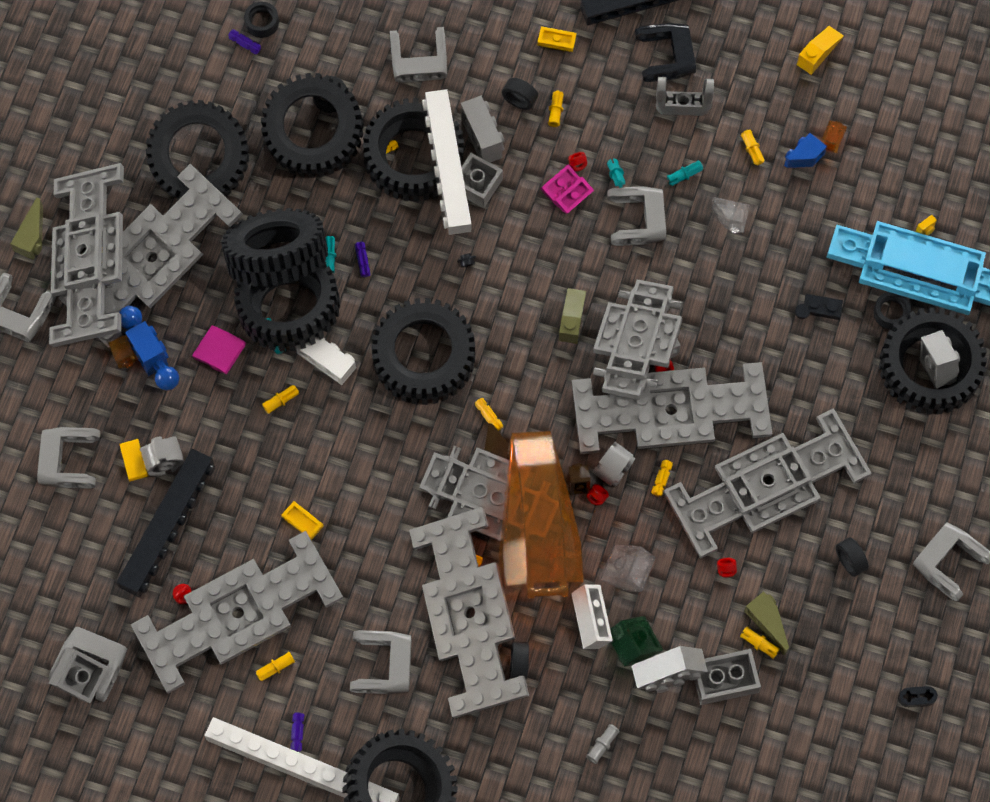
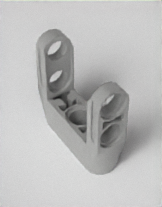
M437 27L435 31L437 56L401 58L399 34L397 30L390 31L395 81L416 82L440 80L447 77L444 27Z
M658 77L656 109L659 113L702 116L711 109L714 79H704L702 92L666 91V77Z
M643 186L612 188L607 191L608 200L614 203L644 202L646 229L619 230L611 234L612 245H644L666 240L662 189Z
M4 272L0 276V331L30 342L41 329L56 297L51 294L50 290L43 293L30 318L1 307L12 287L13 279L12 275Z
M73 427L43 430L37 473L38 484L58 488H94L96 483L95 477L80 473H60L63 442L93 443L100 439V430Z
M947 522L915 559L913 565L940 591L952 600L959 601L963 596L959 585L936 567L955 544L977 561L985 564L990 563V551L968 533Z
M75 627L60 650L50 671L49 680L66 648L75 649L108 664L107 667L109 668L97 689L95 697L97 700L105 702L122 668L127 648L83 628Z
M354 631L353 641L359 642L362 645L391 646L389 680L358 679L350 682V691L372 694L409 692L412 636L392 631Z

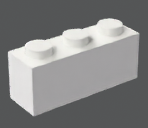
M316 337V343L312 346L310 342H306V348L301 349L300 345L296 346L297 354L341 385L356 369L355 359L350 354H344L339 351L340 348L336 344L328 343L325 341V338L320 340Z
M583 585L572 592L583 649H600L612 642L601 585Z

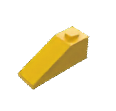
M828 26L802 50L798 57L797 66L812 75L842 40L844 35Z

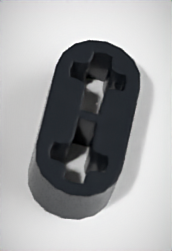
M929 686L904 688L900 692L898 700L902 706L908 708L931 706L935 703L938 694L934 688ZM928 692L933 697H931L930 701H927L926 697L920 698V696ZM906 693H909L911 697L916 696L910 702H907V699H903Z

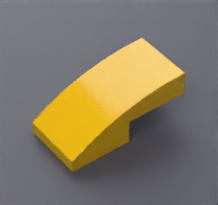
M139 440L121 443L120 448L129 482L148 477L140 452Z

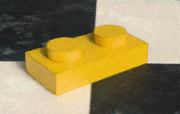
M541 26L537 46L573 52L577 33Z

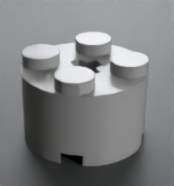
M176 436L166 439L155 437L151 439L150 444L140 448L146 471L150 476L166 475L165 471L169 469L174 472L180 469L184 463Z
M614 442L592 473L608 485L616 487L624 475L622 471L627 472L635 461L634 455L617 442Z

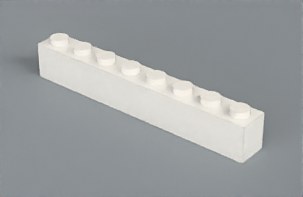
M446 89L425 92V100H422L423 110L427 111L428 116H425L426 127H430L431 133H428L429 144H433L434 148L431 150L432 161H436L437 165L434 166L435 178L439 177L440 182L437 183L438 195L442 194L443 199L440 200L441 212L445 211L446 216L443 217L444 229L448 228L449 235L471 232V218L448 91Z

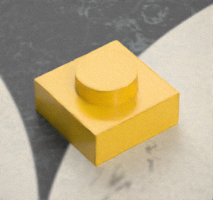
M933 215L929 216L918 224L915 232L926 234L927 236L935 230L936 218Z

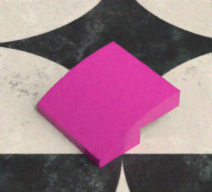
M569 164L540 188L566 214L594 191L583 177L580 178Z
M212 325L192 357L197 361L210 365L216 371L227 374L246 346V342Z

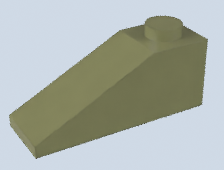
M40 198L35 199L10 243L14 252L32 260L42 250L43 205Z
M567 289L559 341L578 344L586 291Z
M763 591L746 606L744 612L771 642L780 648L781 653L785 655L788 652L789 645L776 601L770 594L767 595Z

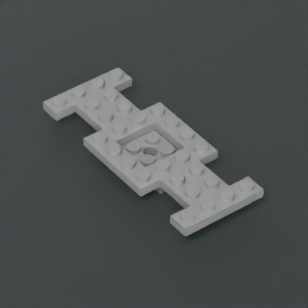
M121 163L54 179V196L57 199L70 196L69 220L65 221V225L53 227L51 294L54 297L67 294V323L50 327L49 345L52 347L121 332V314L115 312L104 315L105 285L122 281L123 215L120 212L106 215L107 186L124 183V166ZM83 248H86V251L83 254H80Z
M191 164L177 176L189 190L164 216L150 204L123 231L122 281L105 285L104 315L115 312L119 313L122 308L129 306L137 297L151 309L203 255L191 241L216 216L231 227L243 215L234 204ZM151 254H157L156 261L149 262V256ZM67 294L60 295L59 299L67 306ZM120 332L98 338L111 349L124 335Z
M762 362L743 364L744 382L707 385L705 368L648 373L649 379L659 380L658 387L646 386L642 391L640 400L613 394L593 396L591 378L572 380L580 454L599 453V434L635 431L638 449L697 444L715 441L713 424L747 420H750L752 438L771 437L772 427ZM674 407L676 413L669 415L666 412V408Z
M834 408L816 417L824 434L795 448L794 446L791 447L784 433H781L715 465V469L723 482L692 498L689 497L681 482L664 490V495L700 559L718 550L710 535L711 532L743 517L750 532L754 533L804 509L821 499L812 483L842 468H845L854 484L871 476L870 469ZM770 476L774 482L770 485L765 484L763 478Z
M483 507L409 530L415 550L432 545L440 580L423 584L422 588L439 660L444 661L457 656L459 658L466 693L448 698L453 718L529 696L525 677L522 675L505 680L497 646L500 643L516 638L498 564L494 562L478 567L471 532L489 527ZM474 608L475 615L472 618H467V610Z
M306 531L289 539V543L297 557L263 575L255 560L252 559L186 594L184 598L192 613L171 625L157 631L148 615L130 624L167 694L185 685L176 668L211 648L221 665L290 628L291 625L283 609L315 592L318 593L326 608L343 599V595ZM236 609L243 610L244 614L241 618L233 617V612Z

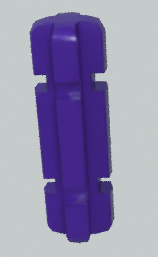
M235 29L229 32L230 40L237 41V44L250 50V52L258 54L261 50V45L256 42L253 43V40L243 34H239Z
M362 241L355 243V250L360 275L363 278L369 277L370 268L365 243Z
M296 712L293 714L292 719L294 723L292 724V743L290 749L300 752L302 750L301 740H303L304 724L302 723L304 722V714Z

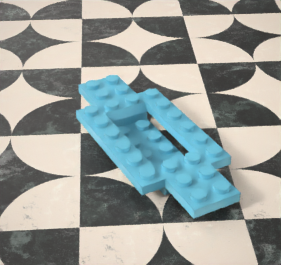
M879 221L876 222L873 235L836 225L826 258L863 268L859 279L860 284L965 315L970 314L973 301L990 306V269L983 268L986 252ZM883 266H889L957 286V289L954 291L883 270Z

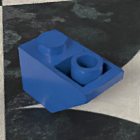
M809 133L798 141L797 147L794 150L790 149L787 152L784 166L787 168L813 167L825 155L827 146Z

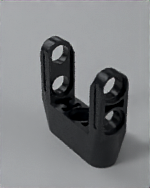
M666 23L642 26L635 29L636 39L642 42L670 39L675 62L673 64L648 67L642 71L643 81L655 82L658 81V77H666L667 80H672L696 73V63L688 25Z

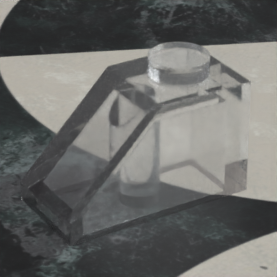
M713 197L711 208L725 229H729L734 233H744L750 205Z

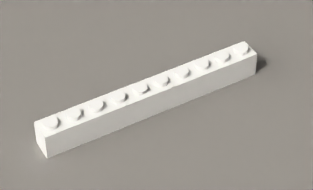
M212 718L205 733L207 741L345 798L348 795L347 793H342V788L347 784L343 782V777L347 772L217 718ZM372 782L368 783L369 795L373 802L399 801L398 793Z

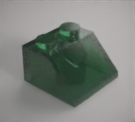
M645 616L621 620L610 629L613 640L610 643L613 645L624 667L644 661L663 651Z

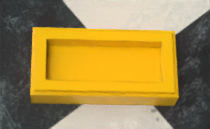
M295 501L281 515L283 519L301 533L306 531L311 540L324 527L319 520Z

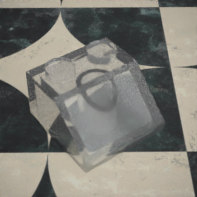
M613 545L600 580L629 592H642L656 557L641 546Z

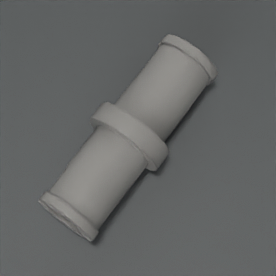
M609 724L602 736L595 740L596 744L586 757L591 762L597 764L604 752L610 749V744L620 732L619 729Z

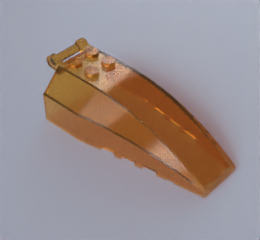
M551 431L511 433L499 548L500 571L503 589H506L508 586L527 584L528 599H534L538 596L561 595V597H568L567 582H575L576 586L584 583L581 541ZM560 582L559 588L534 589V583Z

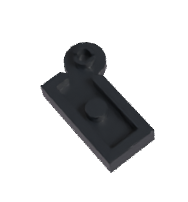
M806 294L804 304L796 307L795 314L800 319H806L812 314L813 316L840 320L843 300Z

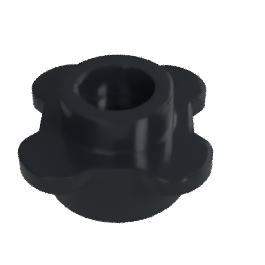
M471 253L464 254L457 261L461 267L475 265L476 256H472Z

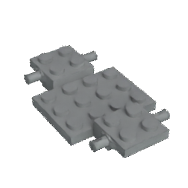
M637 279L635 287L631 292L619 290L618 298L629 299L627 306L608 302L593 348L594 353L610 356L606 370L595 367L593 375L604 377L603 393L640 400L642 391L646 386L658 387L659 380L649 379L647 376L650 369L649 364L668 368L682 324V316L667 314L670 307L682 309L683 302L672 300L673 286Z
M453 446L450 456H443L434 452L419 487L433 496L428 507L436 509L440 499L453 502L448 517L483 507L489 527L477 530L476 532L498 541H502L508 524L522 532L518 543L526 546L529 535L546 539L560 505V502L552 500L547 496L551 484L543 482L539 492L525 488L524 486L531 472L530 468L480 448H476L470 465L457 460L461 450L457 446Z

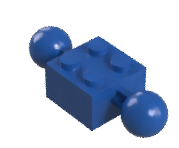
M126 306L122 308L119 312L121 314V326L128 330L125 334L130 347L148 377L156 373L155 383L160 389L166 391L174 389L179 383V374L176 369L168 366L167 358L169 356L162 341L158 340L153 326H148L145 321L142 322V313L137 307Z

